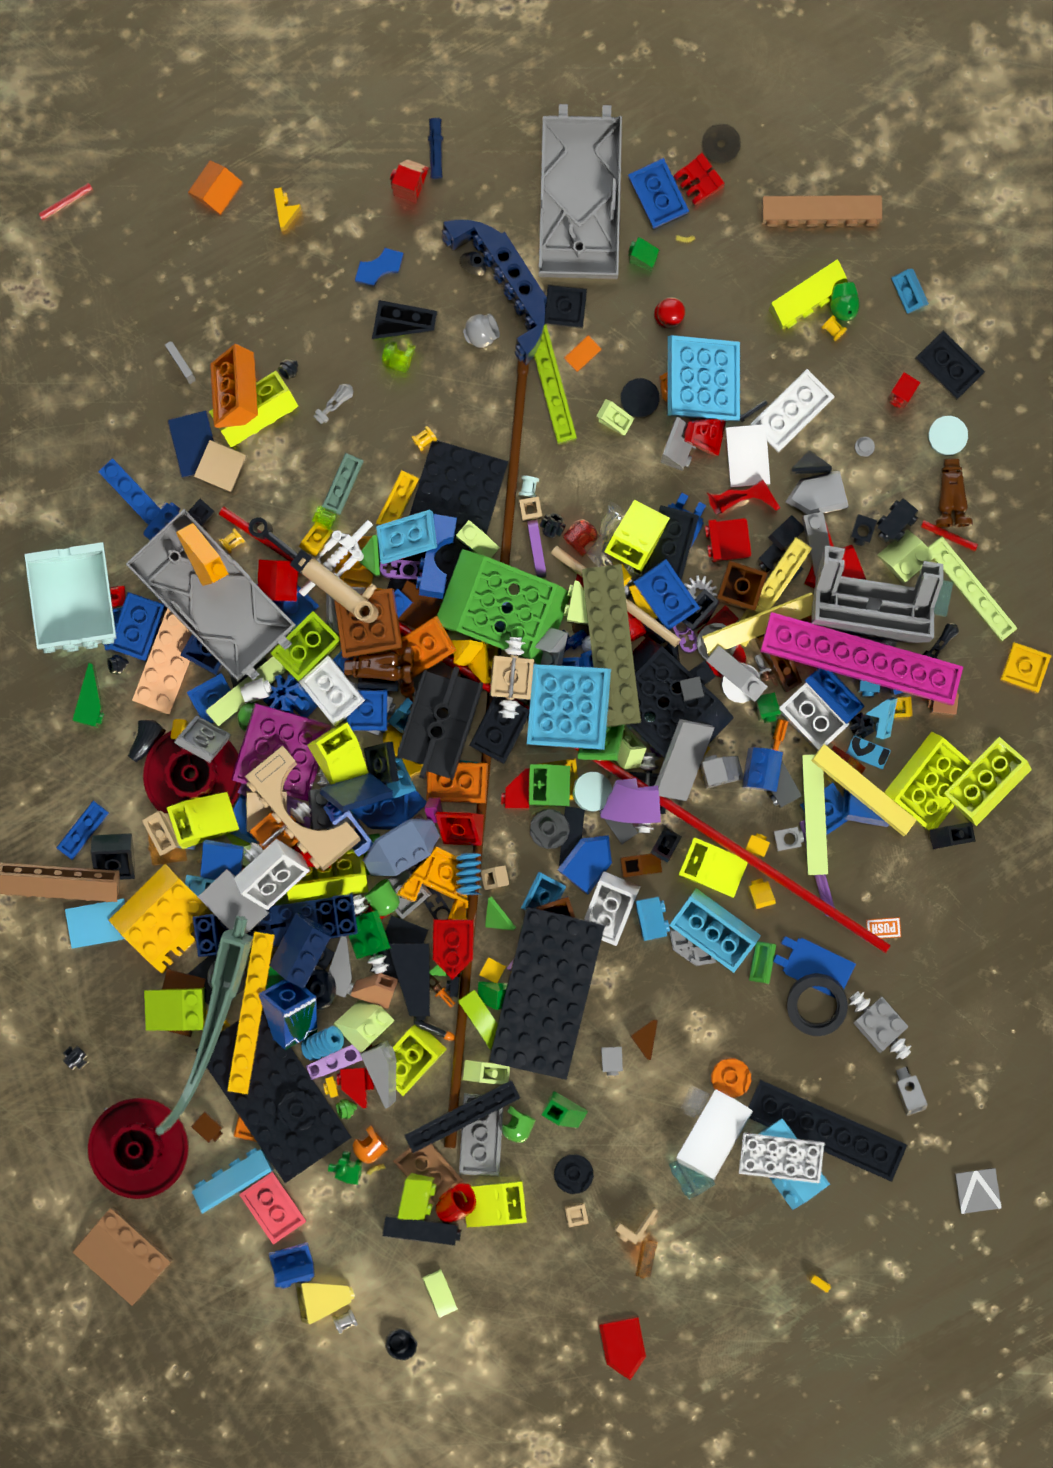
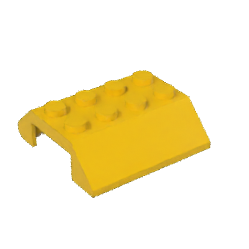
M165 863L109 919V922L153 967L163 974L168 969L163 961L170 966L174 963L166 954L172 950L175 955L180 957L182 952L177 947L179 946L183 951H186L196 941V938L191 934L192 932L195 934L193 917L214 913Z

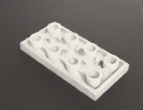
M743 1133L739 1174L820 1183L824 1142Z

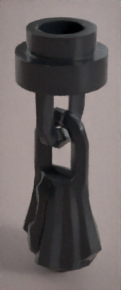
M947 623L935 645L930 651L926 650L923 655L938 659L937 656L940 651L958 634L959 628L957 625Z

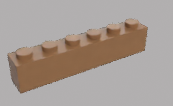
M882 195L763 196L762 224H767L768 227H776L779 224L795 227L800 223H806V226H818V223H826V226H837L838 223H846V226H857L858 223H866V226H876L882 220Z
M0 863V894L117 902L120 871Z

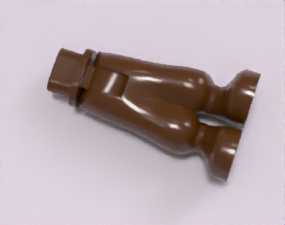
M944 459V468L941 469V490L938 504L941 517L935 520V526L941 528L952 527V510L955 512L954 527L972 526L973 519L965 516L968 504L960 459Z
M406 647L403 655L400 656L396 652H387L345 660L344 674L353 675L354 678H378L389 681L403 679L406 683H412L414 677L412 668L414 667L413 647Z

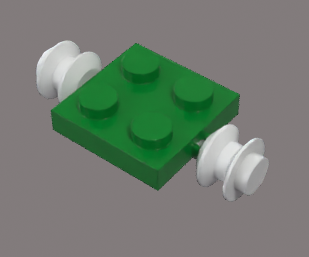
M360 894L353 897L355 914H358L356 917L358 934L350 935L349 938L356 959L371 955L372 958L367 963L373 965L371 972L375 971V974L387 971L386 966H389V964L384 963V959L387 956L378 954L389 949L390 945L378 910L365 914L364 911L368 909L369 905H364L363 901L366 898H362Z

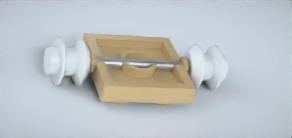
M510 637V641H505L509 644V648L505 649V651L512 655L510 657L493 656L490 696L506 697L508 699L500 702L503 710L499 711V713H503L502 717L514 718L515 714L519 715V713L515 712V707L520 706V704L512 701L514 698L530 699L534 659L518 658L516 656L525 653V651L521 650V645L526 642H522V638Z

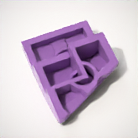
M636 778L616 780L613 791L607 797L606 805L600 811L601 818L625 823L661 822L658 786L638 788Z

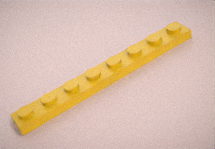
M254 932L228 1091L242 1094H248L263 1009L259 993L266 990L275 938L274 934Z

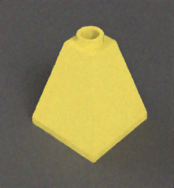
M310 1282L295 1283L301 1321L306 1324H312L351 1303V1300L354 1299L353 1288H349V1286Z

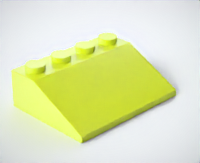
M931 732L884 793L912 815L916 822L926 830L936 829L954 807L944 793L973 763L945 738Z

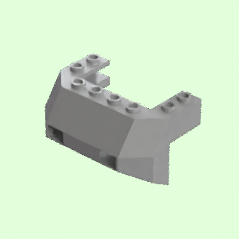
M824 547L816 575L812 603V624L855 636L901 643L930 642L934 638V607L943 584V564L923 561L914 588L841 576L844 569V560L842 559L845 548Z

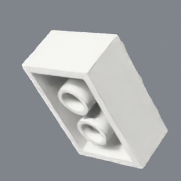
M807 683L779 707L781 714L817 752L822 745L825 744L827 746L849 725V723L845 724Z
M275 839L234 880L241 895L268 910L310 870L300 853Z

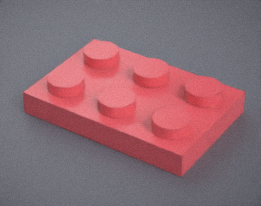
M273 1171L239 1194L272 1244H275L307 1221Z

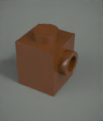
M207 1111L191 1126L208 1143L212 1140L216 1142L222 1136L221 1130L224 1128Z

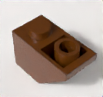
M653 854L620 858L623 878L662 873L661 860Z

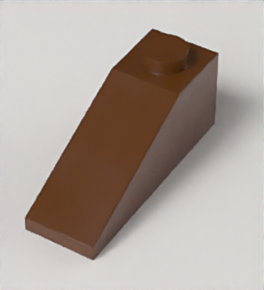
M765 634L755 638L760 650ZM761 652L784 692H788L803 683L792 660Z

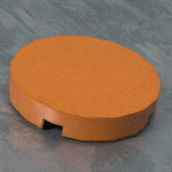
M727 1058L720 1061L714 1067L711 1074V1082L714 1089L731 1098H736L748 1090L751 1084V1073L744 1062L735 1058Z

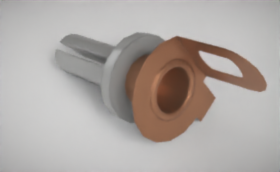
M756 655L754 659L760 669L759 675L763 677L761 681L764 682L774 678L776 681L774 685L778 686L775 676L769 673L771 668H766L761 655Z

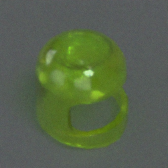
M397 342L387 343L382 352L383 366L387 369L407 374L416 346L409 344L407 351L404 352L397 348Z

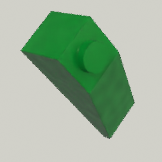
M88 663L72 721L98 728V725L103 723L105 713H102L103 706L95 665Z

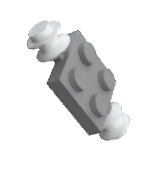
M857 991L849 998L851 1001L849 1005L854 1004L856 1006L855 1012L863 1010L864 1013L853 1023L879 1053L891 1044L890 1052L895 1051L897 1053L896 1059L900 1057L903 1060L911 1053L909 1050L911 1045L906 1046L904 1044L906 1039L898 1040L897 1037L908 1028L907 1024L883 997L879 998L870 1007L868 1006L870 998L865 999L863 997L864 991L861 994Z

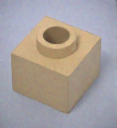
M539 497L519 500L522 521L542 518ZM533 507L534 512L528 513L527 508Z
M506 865L481 870L484 890L509 885Z

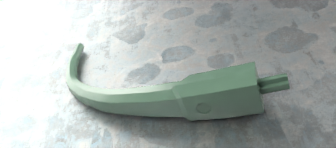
M236 916L233 930H227L221 936L211 982L212 995L197 1056L186 1087L177 1105L156 1129L159 1135H162L173 1126L192 1099L210 1061L232 999L237 995L254 938L251 935L245 934L248 919H245L246 917Z

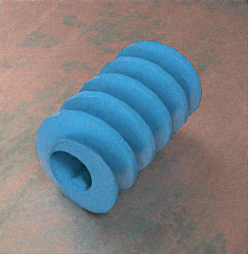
M467 853L456 857L457 861L462 862L456 865L457 869L462 870L456 873L457 877L462 878L456 881L457 885L462 886L456 889L457 893L462 895L481 894L476 892L477 889L481 888V885L476 884L477 881L481 880V877L476 876V873L481 872V869L476 868V865L481 864V861L476 860V857L481 856V854Z
M335 1026L319 1031L302 1041V1053L305 1058L311 1061H316L342 1049L344 1044L343 1034Z

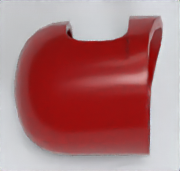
M674 297L660 301L654 310V319L662 328L678 326L685 316L683 303Z

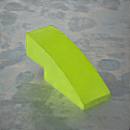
M472 990L457 1002L491 1051L497 1022L477 992Z

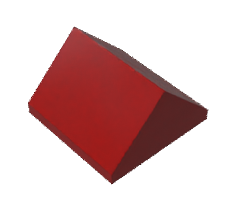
M259 559L257 586L271 600L297 601L298 571L290 566L292 561Z
M460 812L435 813L443 844L481 846L484 815Z

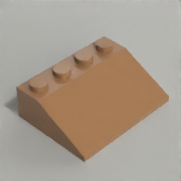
M114 1207L107 1211L73 1251L81 1261L131 1306L136 1303L173 1261Z

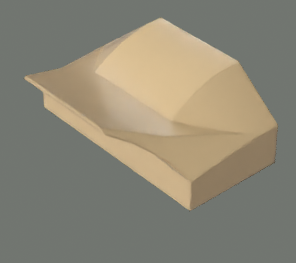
M158 811L142 820L160 856L179 846L169 814Z

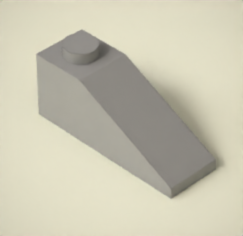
M823 511L802 517L807 544L812 547L810 557L815 576L817 575L824 547L830 546Z
M719 645L706 659L710 665L753 701H756L768 687Z
M347 936L340 937L329 969V973L335 979L336 994L342 997H346L347 994L351 995L355 984L352 983L353 978Z
M388 1041L367 1048L360 1055L386 1109L396 1102V1057L393 1047L390 1046Z

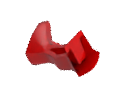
M763 479L749 489H728L721 494L707 493L710 506L715 515L723 513L736 503L749 498L760 499L776 511L780 509L779 504Z

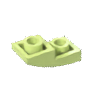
M441 1269L422 1277L439 1318L457 1310Z

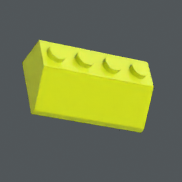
M838 259L771 303L769 312L781 329L785 327L790 329L798 323L797 319L802 316L806 318L814 313L813 309L818 305L823 307L831 301L829 298L832 297L833 287L839 283L849 282Z
M277 371L256 382L258 415L246 425L219 428L230 447L241 443L244 439L258 433L262 428L274 423L277 419L299 407ZM212 409V410L209 411V413H210V415H211L212 418H213V409Z
M999 737L953 783L944 795L968 820L977 826L1032 769L1025 758Z
M351 849L331 864V868H327L324 871L321 867L318 869L316 867H308L310 871L287 891L289 904L347 894L368 893L366 868L363 862L364 854L358 857L354 850Z

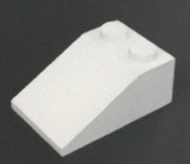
M605 871L597 884L584 919L605 924L602 941L617 946L641 886Z

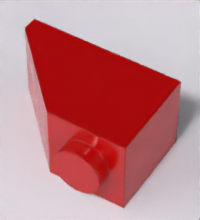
M525 768L505 788V792H501V804H505V809H529L530 768Z
M365 1067L340 1069V1073H337V1086L341 1085L343 1092L359 1106L367 1108Z

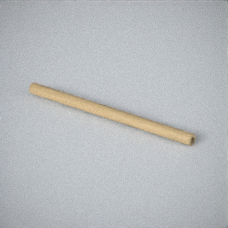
M556 546L551 554L583 577L582 569L586 567ZM626 598L627 611L674 647L680 643L681 639Z

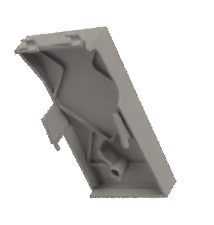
M559 104V116H543L539 277L618 279L622 116L611 117V105L602 106V117L568 116V104Z
M185 509L126 563L127 567L237 681L245 674L254 680L260 674L253 667L278 643L285 650L292 644L285 636L296 625ZM191 523H194L221 557L229 574L205 586H202L176 534L178 530Z

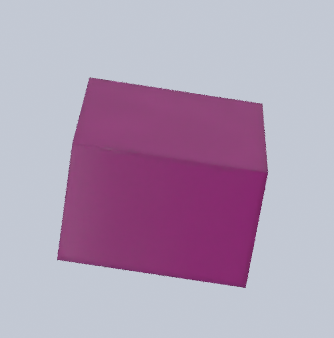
M428 798L425 806L427 819H432L434 823H437L435 813L443 812L440 798Z

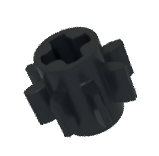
M551 513L549 516L545 515L540 527L543 528L542 532L544 535L555 538L556 535L561 536L566 524L563 523L562 516Z
M861 712L850 720L852 724L849 728L854 736L861 735L862 739L874 732L872 727L875 722L869 715H863Z
M69 1046L63 1052L66 1056L63 1061L72 1070L76 1067L81 1069L87 1063L84 1060L87 1054L79 1046H76L74 1049Z

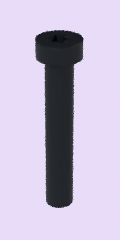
M764 400L743 415L740 414V421L744 422L747 417L767 405V401Z

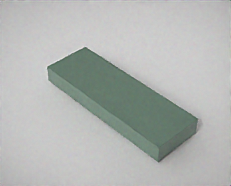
M345 453L322 508L341 515L364 460Z

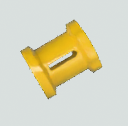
M833 315L821 328L823 330L826 329L834 337L833 339L837 341L847 331V328L843 327Z
M428 426L418 435L411 437L420 451H423L424 447L432 441H437L436 436Z
M235 528L232 529V533L227 537L219 540L229 554L240 543H245V540Z

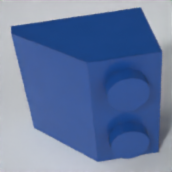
M748 748L742 788L777 792L783 752L767 748Z

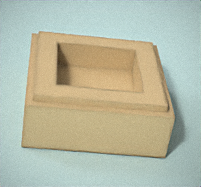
M584 1203L565 1207L569 1227L588 1224Z

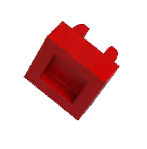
M125 586L110 587L112 607H122L126 598Z

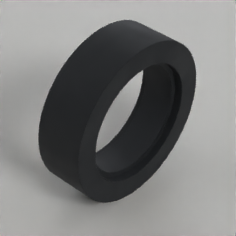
M814 973L800 978L793 984L787 997V1010L791 1022L798 1030L811 1036H824L834 1032L842 1025L847 1015L848 1003L846 993L837 980L825 974ZM821 986L827 988L836 997L837 1009L829 1020L822 1023H812L804 1019L797 1008L798 999L810 987Z

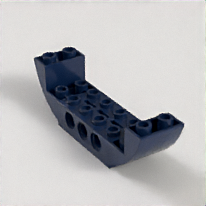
M472 220L443 222V236L441 238L444 244L455 250L473 239V246L477 251L482 252L485 265L488 268L491 267L494 271V279L498 284L501 283L503 285V292L506 298L512 300L515 304V312L519 317L522 316L524 318V325L528 332L516 339V351L514 353L520 362L523 360L524 364L527 365L535 355L543 335L546 295L505 232L500 233L491 226Z
M353 894L271 906L268 909L269 913L247 933L253 937L255 931L274 934L273 947H278L295 913H298L331 929L330 939L358 934ZM215 914L193 917L198 957L217 955L221 936L229 929Z

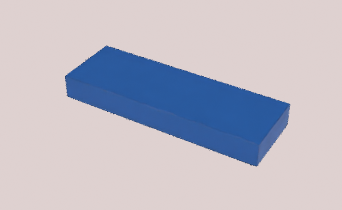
M92 801L56 848L73 860L108 816L109 812L95 801Z

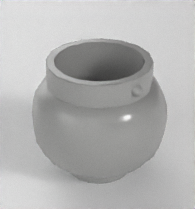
M477 314L470 317L466 322V328L463 330L466 341L478 348L491 345L500 336L498 324L491 314Z

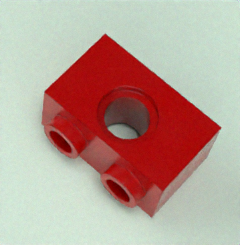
M903 372L888 396V399L891 400L890 404L896 408H905L921 382Z

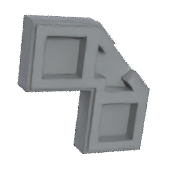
M670 930L673 951L695 966L716 963V959L698 946H693L692 942L679 932Z

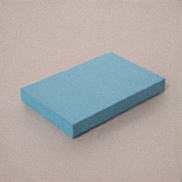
M431 510L376 526L379 556L382 564L437 548L434 518Z
M119 899L117 902H102L65 909L71 948L124 940L125 938L109 922V919L125 904V899Z

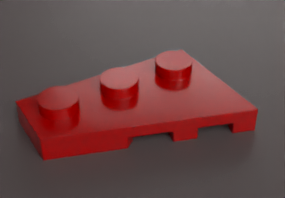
M718 419L690 421L684 433V441L710 455L719 456L726 421Z

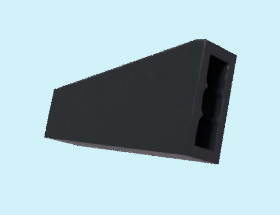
M389 944L390 954L409 1016H414V1020H426V1016H430V944Z
M386 1214L382 1236L455 1246L456 1241H460L462 1229H458V1224L443 1223L427 1219H398V1215Z

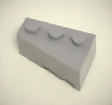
M717 755L706 757L700 765L706 789L742 780L744 777L738 756L717 758Z

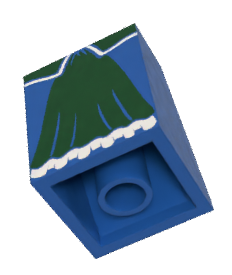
M284 979L259 993L272 1037L285 1050L317 1033L316 996L305 987L303 989Z

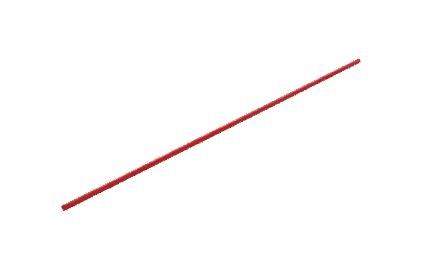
M226 507L220 510L219 515L288 561H293L290 556L268 539L260 540L251 535L248 529L249 522ZM399 622L400 634L402 636H406L413 631ZM451 655L442 660L443 663L452 669L459 667V673L469 680L481 682L468 666L455 665L454 657ZM483 683L482 688L490 693V684ZM514 698L513 701H516L517 703H519V704L523 705L524 707L530 709V707H528L527 705H525L524 703H522V702L519 701L518 699ZM592 760L621 780L636 778L610 760ZM636 778L638 788L649 787L647 784ZM659 796L662 807L885 954L891 946L889 943L667 797Z

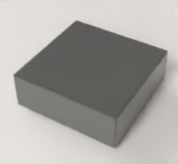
M700 677L680 681L684 701L704 697Z

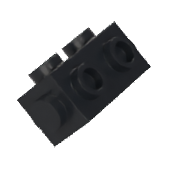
M904 498L900 502L896 500L890 507L891 512L887 517L883 515L877 522L878 537L885 543L889 541L892 544L895 540L897 542L900 541L905 535L904 529L908 525L911 527L918 519V510Z

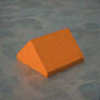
M210 160L188 193L221 215L243 182L226 167Z

